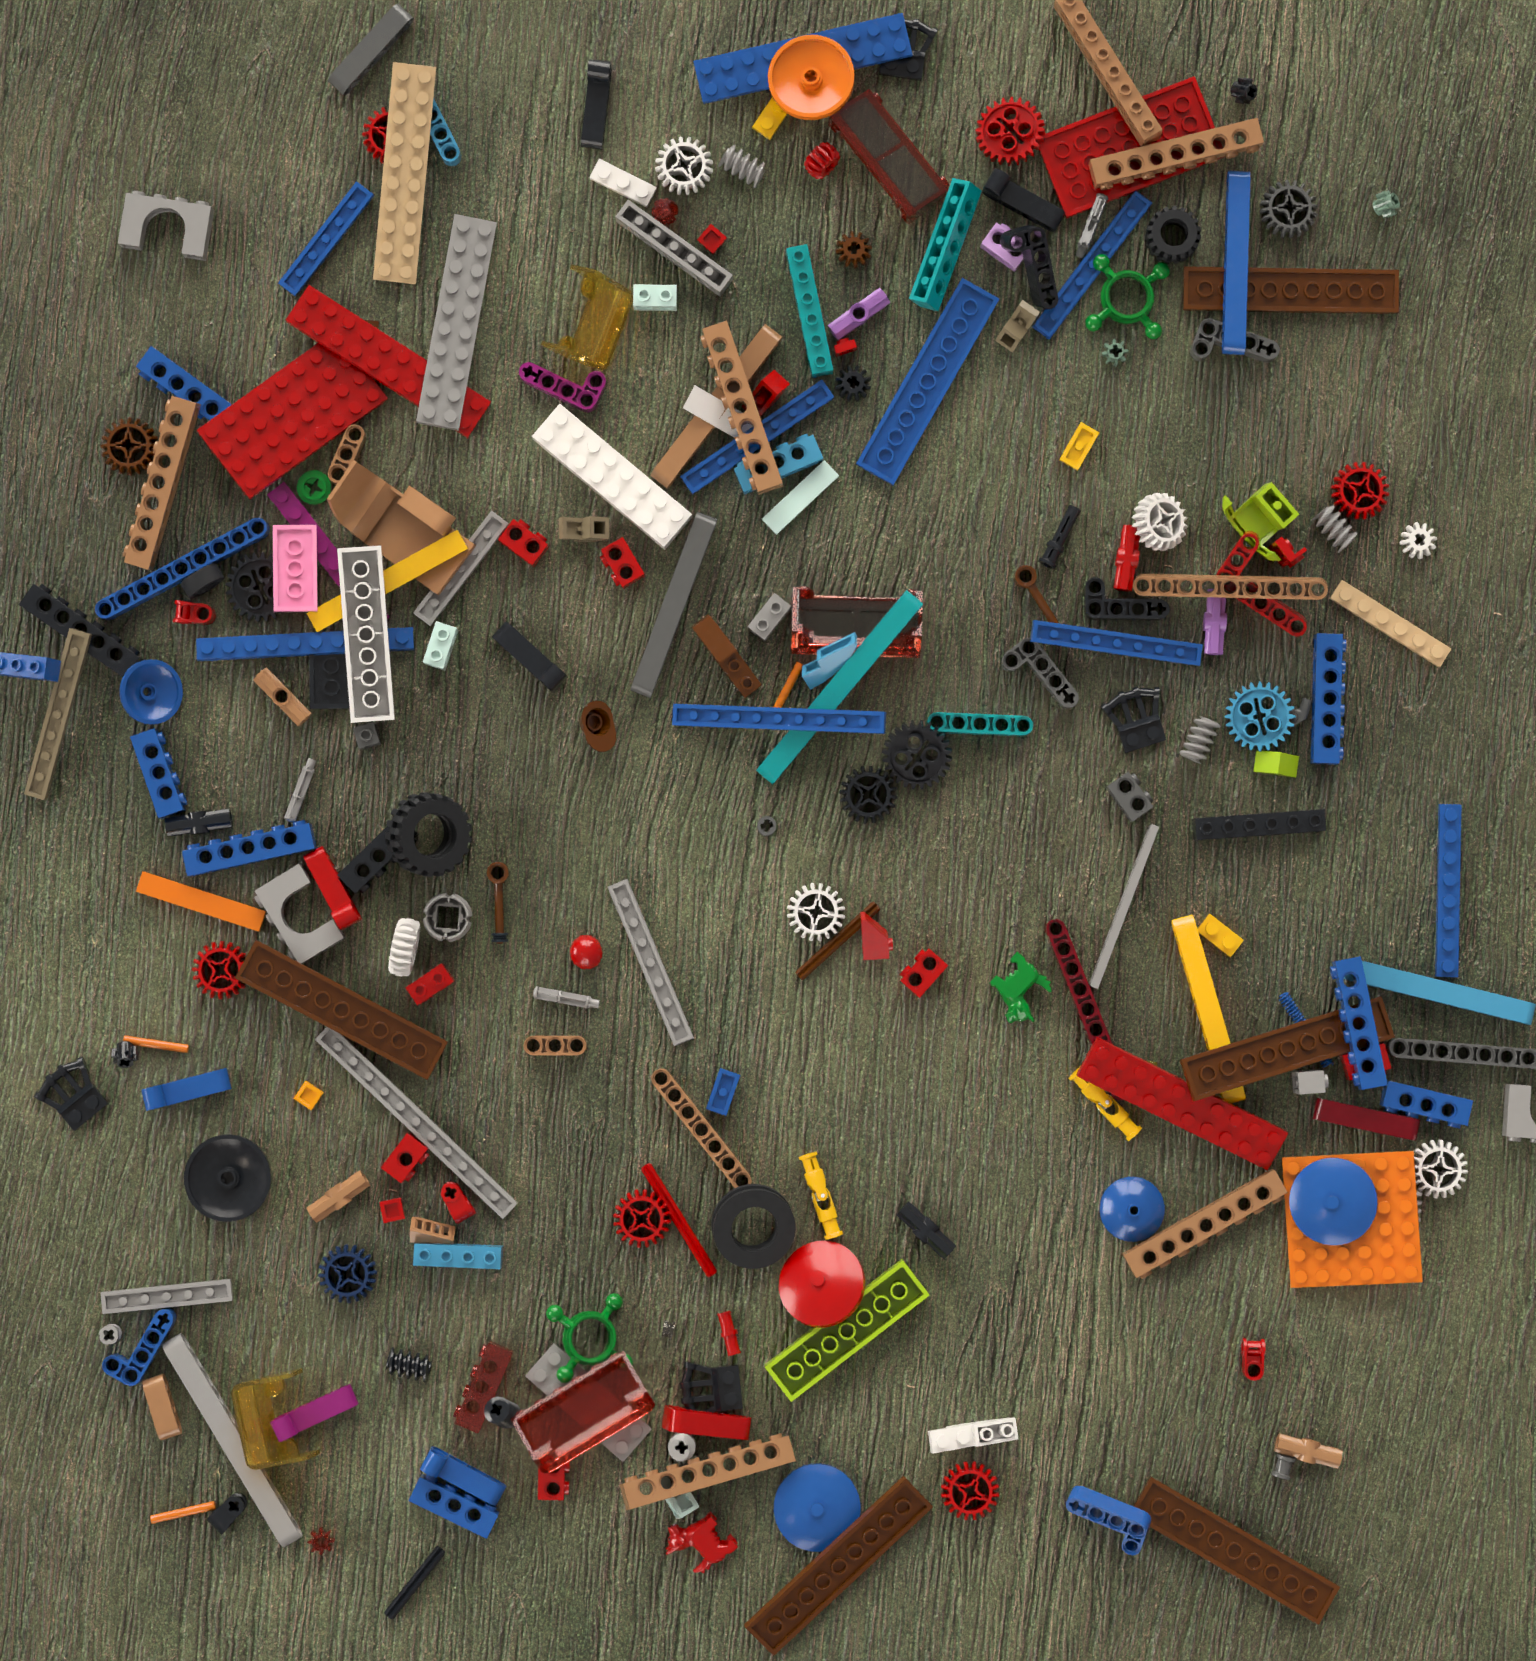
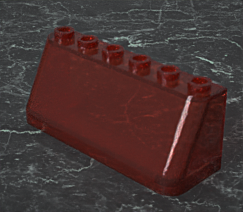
M622 1351L611 1355L602 1364L593 1366L584 1375L573 1378L566 1386L555 1389L546 1398L537 1400L528 1409L517 1412L510 1420L542 1473H550L653 1410L655 1403L625 1352Z

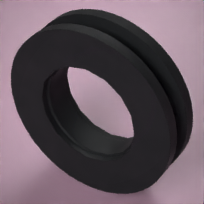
M747 1184L729 1191L721 1198L712 1215L711 1230L716 1246L725 1259L742 1268L758 1269L774 1264L788 1252L795 1237L796 1224L788 1202L778 1191L761 1184ZM760 1207L766 1209L775 1219V1228L772 1235L759 1245L748 1246L737 1241L732 1234L734 1218L747 1208Z

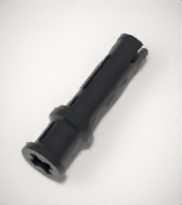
M1068 505V509L1053 539L1047 542V548L1042 558L1038 560L1043 566L1055 570V563L1060 553L1064 552L1065 547L1063 545L1081 512L1079 508Z

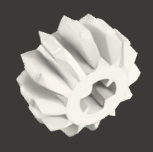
M1415 522L1413 528L1408 525L1406 527L1407 532L1401 533V536L1406 540H1402L1399 543L1400 545L1407 546L1402 550L1403 553L1411 551L1409 554L1410 558L1417 554V558L1422 559L1423 553L1429 556L1431 555L1429 549L1434 550L1436 548L1431 542L1436 541L1437 537L1430 536L1434 529L1426 531V523L1420 528L1419 523ZM1421 537L1422 541L1416 545L1414 541L1416 538Z

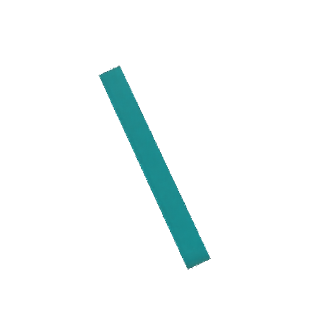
M906 590L807 709L836 710L922 607L923 603ZM789 730L756 771L773 785L817 731Z

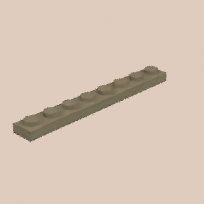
M69 628L61 657L59 680L54 682L25 788V795L47 800L92 634Z

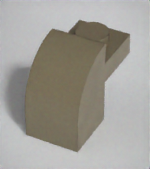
M1022 300L995 341L1013 353L1034 324L1040 312Z
M594 516L585 518L560 517L559 539L574 540V542L608 540L609 518Z

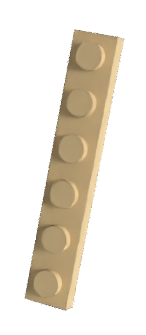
M1343 580L1340 581L1329 598L1437 667H1441L1451 651V648Z

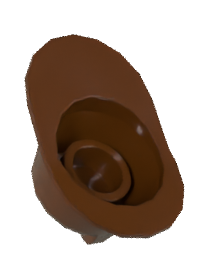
M602 701L589 702L584 707L579 724L581 730L584 732L585 738L592 749L598 752H606L611 750L616 742V730L611 709Z

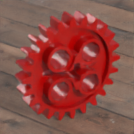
M1010 97L1007 103L1002 98V104L999 105L994 101L993 109L989 106L986 107L988 114L981 113L983 120H977L980 128L975 129L976 134L979 135L976 137L977 143H980V150H984V156H990L991 162L998 158L999 165H1002L1004 160L1007 161L1008 166L1014 160L1019 165V159L1022 158L1027 162L1026 156L1028 154L1032 157L1035 156L1033 149L1040 150L1038 143L1044 142L1041 135L1046 134L1045 129L1042 128L1045 126L1044 120H1040L1042 118L1041 113H1036V106L1030 108L1029 101L1023 105L1022 98L1014 102L1013 97ZM1011 114L1016 115L1012 120L1006 119ZM1001 119L1010 131H1014L1016 137L1024 143L1020 144L1013 134L1009 131L1007 132L1005 126L997 120ZM1000 129L999 133L990 134L992 130ZM1023 129H1030L1029 133L1021 134ZM1008 143H1014L1012 148H1005Z

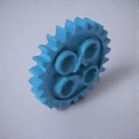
M1259 681L1256 688L1251 682L1249 690L1242 686L1243 693L1240 694L1235 691V695L1238 698L1236 700L1230 698L1229 700L1233 703V706L1226 707L1227 710L1231 711V714L1225 715V718L1231 719V722L1227 723L1226 727H1233L1229 734H1237L1234 741L1238 742L1242 739V747L1249 743L1251 751L1255 746L1258 747L1259 752L1262 751L1263 746H1266L1267 750L1270 751V744L1272 743L1279 747L1277 741L1280 739L1285 742L1286 740L1283 735H1291L1287 728L1295 726L1290 722V719L1296 718L1295 715L1290 714V711L1294 710L1295 707L1287 705L1291 702V698L1284 700L1286 692L1283 691L1278 694L1279 686L1272 690L1271 683L1269 682L1265 688L1261 681ZM1269 697L1272 698L1274 701L1273 707L1264 709L1262 706L1263 700ZM1255 698L1258 699L1261 713L1266 714V717H1263L1266 735L1262 733L1260 721L1255 719V716L1258 715L1254 703ZM1246 703H1250L1253 707L1249 715H1244L1241 711L1242 706ZM1272 718H1276L1279 721V727L1276 730L1268 728V721ZM1250 724H1256L1258 727V732L1254 736H1250L1247 733V727Z

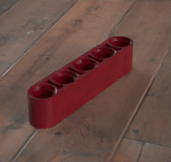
M1316 1098L1312 1119L1414 1141L1417 1139L1420 1119Z

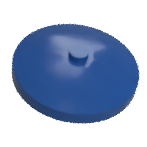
M1330 1157L1314 1161L1298 1174L1291 1187L1289 1205L1294 1222L1307 1237L1326 1245H1343L1358 1239L1369 1229L1377 1212L1378 1198L1373 1181L1359 1165L1343 1158Z
M822 1463L803 1465L790 1472L780 1483L774 1498V1516L780 1532L796 1547L812 1552H822L860 1517L861 1512L859 1494L852 1480L838 1468Z

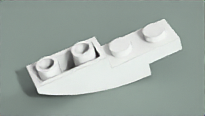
M1012 1417L946 1426V1428L928 1431L931 1453H939L1017 1440L1018 1432L1016 1419Z

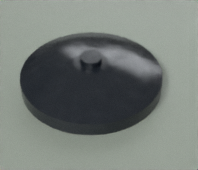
M233 1134L218 1135L201 1143L190 1155L184 1171V1186L192 1205L204 1216L222 1222L238 1221L256 1212L267 1199L272 1184L271 1166L263 1150L248 1138Z

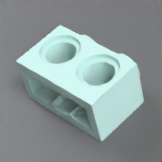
M633 284L634 310L677 311V285Z
M436 621L423 663L445 671L459 630L456 627Z
M663 1477L661 1479V1486L668 1489L671 1481L668 1477ZM691 1492L665 1499L676 1519H681L699 1508Z

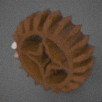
M128 417L126 424L121 418L119 419L120 426L113 422L114 430L111 431L108 428L105 430L110 435L109 437L102 436V440L107 442V444L100 445L102 449L107 450L102 453V456L104 458L109 457L105 463L107 465L113 464L111 468L113 471L119 468V473L123 475L127 469V474L132 476L133 469H135V472L140 475V468L142 467L147 471L148 467L146 464L153 462L151 459L155 455L153 453V443L159 439L157 436H152L155 430L153 428L148 429V423L145 422L141 425V420L137 418L133 424V419ZM134 430L144 435L146 443L136 441ZM127 431L124 439L115 443L117 437ZM129 442L135 445L131 451L125 448L126 445H129ZM114 450L124 452L127 463L120 462L116 458ZM145 451L142 458L133 463L137 453Z

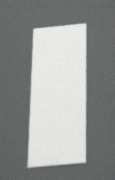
M694 385L683 409L732 437H738L736 428L731 429L728 417L731 416L729 408L724 412L725 408L722 400ZM734 409L737 413H742L741 411ZM745 424L741 430L744 433L753 426Z

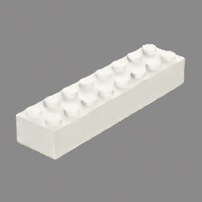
M561 404L554 409L532 435L536 443L664 550L691 520L692 514Z
M382 546L337 548L351 723L394 720Z

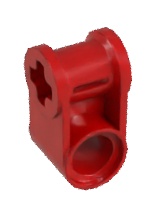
M175 600L176 615L173 618L174 623L210 625L216 619V612L209 605ZM208 609V618L202 620L200 618L201 611Z
M449 1181L443 1185L441 1197L456 1224L476 1214L472 1204L456 1182ZM447 1187L456 1189L454 1197L445 1194Z
M1242 1338V1373L1249 1380H1259L1264 1374L1265 1339L1247 1341L1246 1338ZM1257 1365L1258 1373L1255 1376H1250L1248 1374L1249 1366Z

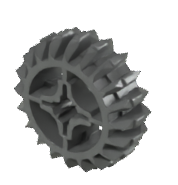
M1285 180L1284 187L1280 182H1277L1276 188L1270 186L1268 189L1270 193H1264L1263 197L1266 200H1261L1260 205L1265 208L1260 209L1259 213L1266 214L1261 219L1262 222L1269 221L1266 229L1275 228L1272 234L1275 235L1278 231H1281L1280 237L1284 238L1287 232L1288 237L1293 238L1295 232L1299 237L1302 235L1301 230L1307 232L1309 230L1308 225L1313 226L1315 223L1311 218H1316L1318 214L1312 210H1316L1318 205L1311 203L1316 200V197L1308 196L1312 190L1308 189L1305 192L1303 190L1305 187L1304 183L1297 187V181L1294 180L1292 186H1290L1289 180ZM1284 194L1283 204L1272 207L1274 198ZM1293 195L1299 197L1303 203H1297L1293 199ZM1287 203L1289 205V208L1293 209L1291 213H1289V211L1285 209ZM1305 211L1304 219L1300 223L1293 225L1295 214ZM1274 214L1282 216L1285 224L1278 221Z

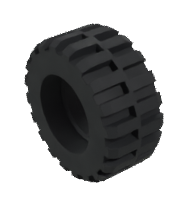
M422 792L419 795H410L408 800H402L398 803L400 808L393 809L390 813L393 816L392 820H387L386 826L389 827V832H385V839H388L390 842L386 846L389 852H393L391 857L395 862L400 863V867L422 876L432 877L434 875L438 877L443 876L445 872L450 873L455 870V864H462L464 861L462 856L468 855L470 849L467 846L468 843H472L473 837L469 836V831H472V825L466 821L469 819L467 812L461 811L463 807L459 803L454 802L452 798L427 792ZM434 814L442 822L444 836L437 850L431 854L424 855L415 846L414 831L416 825L423 817Z

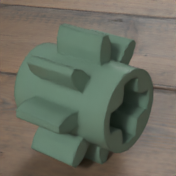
M1389 190L1376 194L1377 200L1373 201L1375 213L1378 216L1382 215L1383 218L1396 215L1395 209L1400 207L1397 195L1395 193L1390 194Z
M1113 339L1111 345L1104 344V348L1107 351L1102 352L1101 356H1106L1105 364L1113 362L1114 366L1117 367L1119 360L1122 362L1126 361L1123 354H1127L1129 350L1123 348L1124 341L1119 344ZM1113 348H1115L1116 352H1120L1117 357H1114V354H1110Z

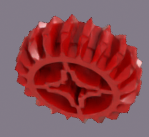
M382 107V114L379 115L377 111H374L376 118L373 119L370 116L367 118L371 125L364 124V129L368 131L363 132L362 136L368 138L363 141L364 146H369L367 152L369 154L373 153L372 157L375 160L380 157V162L384 164L387 127L379 125L388 121V112L385 107ZM375 134L384 139L383 150L375 144Z
M1357 462L1353 463L1352 468L1347 464L1344 467L1345 471H1338L1340 477L1335 476L1333 478V481L1338 484L1331 485V489L1337 491L1331 494V498H1338L1333 503L1334 506L1341 504L1342 507L1338 511L1342 513L1346 509L1347 518L1354 513V520H1357L1360 514L1362 519L1366 520L1367 512L1371 517H1374V510L1377 512L1382 511V507L1379 504L1386 505L1387 503L1382 498L1389 496L1388 492L1383 491V489L1389 487V484H1382L1386 476L1379 478L1378 474L1381 473V470L1378 469L1373 472V464L1368 469H1366V462H1362L1360 468ZM1351 475H1364L1359 483L1346 481ZM1370 479L1375 484L1376 495L1369 488ZM1363 484L1362 488L1364 490L1362 491H1364L1365 493H1362L1359 497H1357L1358 494L1356 493L1357 491H1355V489H1357ZM1343 487L1351 494L1350 503L1344 496ZM1361 499L1374 501L1371 506L1365 508L1356 507Z
M220 941L219 948L216 942H212V950L205 945L203 948L206 954L199 951L197 954L202 959L193 960L194 963L199 964L198 968H192V971H198L199 974L193 976V980H201V982L197 983V988L204 985L203 994L211 990L210 998H214L216 992L218 993V999H223L224 993L227 998H231V991L238 995L239 990L237 986L241 989H245L246 986L235 978V975L231 972V965L235 959L239 971L244 962L242 959L247 954L241 953L238 955L241 947L237 946L232 950V942L228 943L227 948H225V941ZM218 952L229 954L222 962H217L211 958L212 955ZM206 963L212 969V975L209 981L207 980L205 975ZM215 965H225L224 971L227 975L220 974L218 976L219 969ZM221 978H225L233 983L226 988L214 986Z
M636 1189L634 1191L635 1197H632L631 1193L628 1192L626 1194L629 1199L628 1201L624 1198L620 1199L623 1207L620 1205L615 1206V1209L619 1210L620 1214H613L614 1218H619V1221H615L613 1226H621L616 1233H625L621 1238L622 1241H625L627 1237L631 1238L628 1245L632 1246L635 1240L638 1241L637 1248H640L641 1241H645V1246L648 1248L650 1246L649 1240H652L654 1245L658 1243L655 1238L656 1236L664 1239L661 1230L664 1232L669 1231V1228L664 1226V1223L671 1224L670 1219H665V1216L671 1215V1212L663 1211L668 1206L667 1203L659 1204L663 1197L660 1196L657 1200L653 1199L655 1196L654 1191H652L649 1197L646 1196L647 1189H644L643 1196H639V1191ZM636 1201L651 1203L645 1210H639L632 1205ZM656 1208L660 1214L658 1228L650 1220V1215ZM626 1209L634 1217V1222L628 1229L624 1222ZM648 1210H650V1212L647 1214L648 1217H646L648 1222H641L636 1227H634L638 1220L636 1215H643ZM639 1227H645L652 1232V1234L647 1236H638L633 1233Z
M964 1461L963 1469L960 1468L959 1464H955L957 1472L955 1473L952 1469H949L948 1472L952 1477L944 1476L943 1479L948 1484H941V1489L947 1490V1492L941 1493L942 1498H948L943 1502L944 1505L952 1504L949 1512L952 1513L957 1509L956 1517L959 1518L964 1513V1520L966 1521L969 1518V1514H972L973 1520H977L976 1513H980V1516L984 1518V1509L989 1513L992 1512V1509L988 1506L989 1503L994 1506L997 1505V1502L992 1499V1497H999V1493L993 1491L999 1488V1484H992L997 1479L996 1476L988 1477L992 1471L989 1468L983 1472L985 1465L982 1463L977 1469L976 1461H972L971 1467H968L967 1461ZM965 1474H974L968 1482L957 1481L959 1477ZM980 1477L988 1485L987 1495L978 1490ZM953 1486L963 1493L960 1504L952 1496ZM973 1486L976 1493L968 1496L964 1488ZM973 1499L983 1501L976 1507H966Z

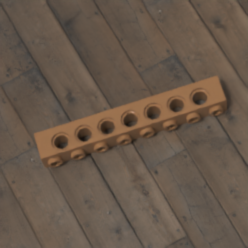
M1055 0L1054 8L1140 146L1149 145L1160 139L1162 134L1161 126L1082 0Z
M1258 118L1090 159L1088 165L1094 188L1107 190L1112 188L1113 184L1121 183L1122 185L1133 183L1134 179L1142 177L1143 180L1153 178L1156 173L1171 174L1176 171V168L1184 167V169H1191L1197 166L1196 163L1205 161V164H1211L1218 161L1217 158L1225 156L1226 159H1231L1244 151L1247 154L1259 151L1264 141ZM1239 135L1243 137L1244 143L1237 144L1234 141V136ZM1213 142H1222L1223 149H1216L1213 146ZM1192 147H1201L1203 153L1200 155L1195 154L1192 151ZM1171 152H1180L1182 158L1180 160L1173 159ZM1153 156L1159 157L1161 164H1152L1150 158ZM1133 161L1139 163L1140 169L1132 170L1129 163ZM1108 168H1118L1119 174L1116 176L1111 175Z
M727 321L703 328V335L700 336L703 347H708L710 356H707L710 368L716 369L717 376L714 379L717 388H722L724 396L721 397L724 408H729L731 416L728 417L731 429L736 428L738 437H735L739 450L743 449L745 457L742 458L745 470L750 469L752 477L749 478L752 490L757 489L758 495L783 487ZM717 343H723L726 348L723 352H716L714 346ZM725 363L733 366V369L728 373L721 371V366ZM730 384H738L740 386L739 391L736 393L729 392L728 386ZM744 404L747 409L744 413H737L734 410L735 406ZM751 424L754 429L749 434L743 433L741 430L743 425ZM752 444H757L761 447L760 452L757 454L750 453L748 449ZM763 464L767 466L768 470L765 474H758L755 471L756 467Z
M171 396V399H168L166 402V417L159 426L160 438L153 447L154 459L147 468L148 480L147 483L144 482L141 489L143 497L141 504L138 503L135 510L137 518L129 531V536L131 537L129 545H126L124 548L123 557H125V563L147 570H154L201 407L199 403L176 396ZM180 414L183 422L181 425L176 426L174 418ZM172 435L177 439V443L173 447L168 444V439ZM165 456H168L171 460L167 468L162 464ZM159 477H163L165 481L162 488H158L156 485ZM154 497L159 501L156 509H153L150 505ZM148 518L153 522L150 530H147L144 526L145 520ZM141 539H144L147 543V547L143 551L138 546Z
M1270 1169L1123 1252L1122 1256L1134 1277L1138 1278L1140 1276L1143 1279L1152 1274L1151 1270L1155 1267L1163 1268L1170 1264L1171 1258L1177 1255L1180 1258L1190 1252L1189 1248L1196 1244L1198 1247L1204 1245L1209 1241L1208 1237L1214 1234L1219 1236L1228 1231L1227 1227L1231 1224L1239 1225L1247 1220L1245 1216L1251 1213L1256 1215L1266 1209L1265 1205L1268 1203L1276 1204L1284 1199L1283 1195L1288 1192L1276 1171ZM1261 1187L1267 1189V1196L1263 1199L1257 1197V1190ZM1241 1198H1247L1248 1207L1243 1210L1239 1209L1238 1201ZM1224 1208L1228 1209L1230 1212L1229 1218L1221 1220L1219 1212ZM1204 1219H1209L1211 1222V1227L1207 1231H1202L1200 1228V1223ZM1185 1230H1190L1192 1238L1184 1242L1181 1239V1234ZM1165 1241H1172L1173 1249L1170 1252H1164L1162 1249ZM1148 1251L1154 1253V1260L1150 1263L1144 1262L1143 1259L1144 1254Z
M782 1433L770 1436V1441L762 1443L761 1439L749 1442V1447L741 1449V1445L728 1448L729 1453L721 1455L720 1451L708 1454V1459L700 1461L699 1457L687 1460L688 1465L679 1467L678 1463L666 1466L667 1471L658 1473V1469L645 1472L646 1477L638 1479L637 1475L625 1478V1483L620 1484V1489L626 1510L794 1462L796 1459L789 1436L782 1437ZM766 1447H771L774 1451L771 1459L765 1456L764 1451ZM746 1453H750L753 1456V1463L751 1465L746 1464L744 1461ZM725 1459H730L733 1463L730 1471L723 1467ZM704 1465H709L712 1468L710 1477L703 1474L702 1469ZM684 1471H688L691 1474L692 1478L689 1483L682 1480V1473ZM663 1477H668L671 1481L668 1489L661 1486V1479ZM642 1483L649 1485L650 1492L648 1495H643L640 1492V1485Z

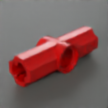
M1123 525L1120 547L1117 549L1115 566L1117 567L1113 589L1123 592H1132L1135 569L1137 570L1140 555L1138 550L1140 535H1134L1137 528L1132 525Z

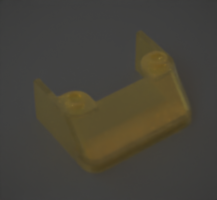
M571 264L570 269L584 276L580 290L582 295L588 298L574 338L563 336L558 344L542 341L541 345L564 358L594 369L604 370L611 361L633 302V294L628 288L595 269Z
M302 1368L241 1382L233 1387L231 1396L244 1458L249 1468L258 1470L309 1460L320 1454L319 1449L299 1453L297 1443L291 1438L279 1442L270 1423L275 1418L271 1397L281 1394L285 1386L284 1379L303 1373Z

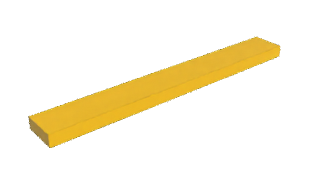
M456 530L385 569L383 571L385 595L467 550L468 547L459 531ZM341 594L317 607L318 612L306 613L317 632L343 618Z

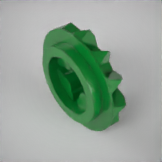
M307 471L297 482L298 495L307 504H320L325 502L330 495L332 487L330 480L321 471ZM318 480V487L322 492L315 491L311 495V489L306 484L314 485Z

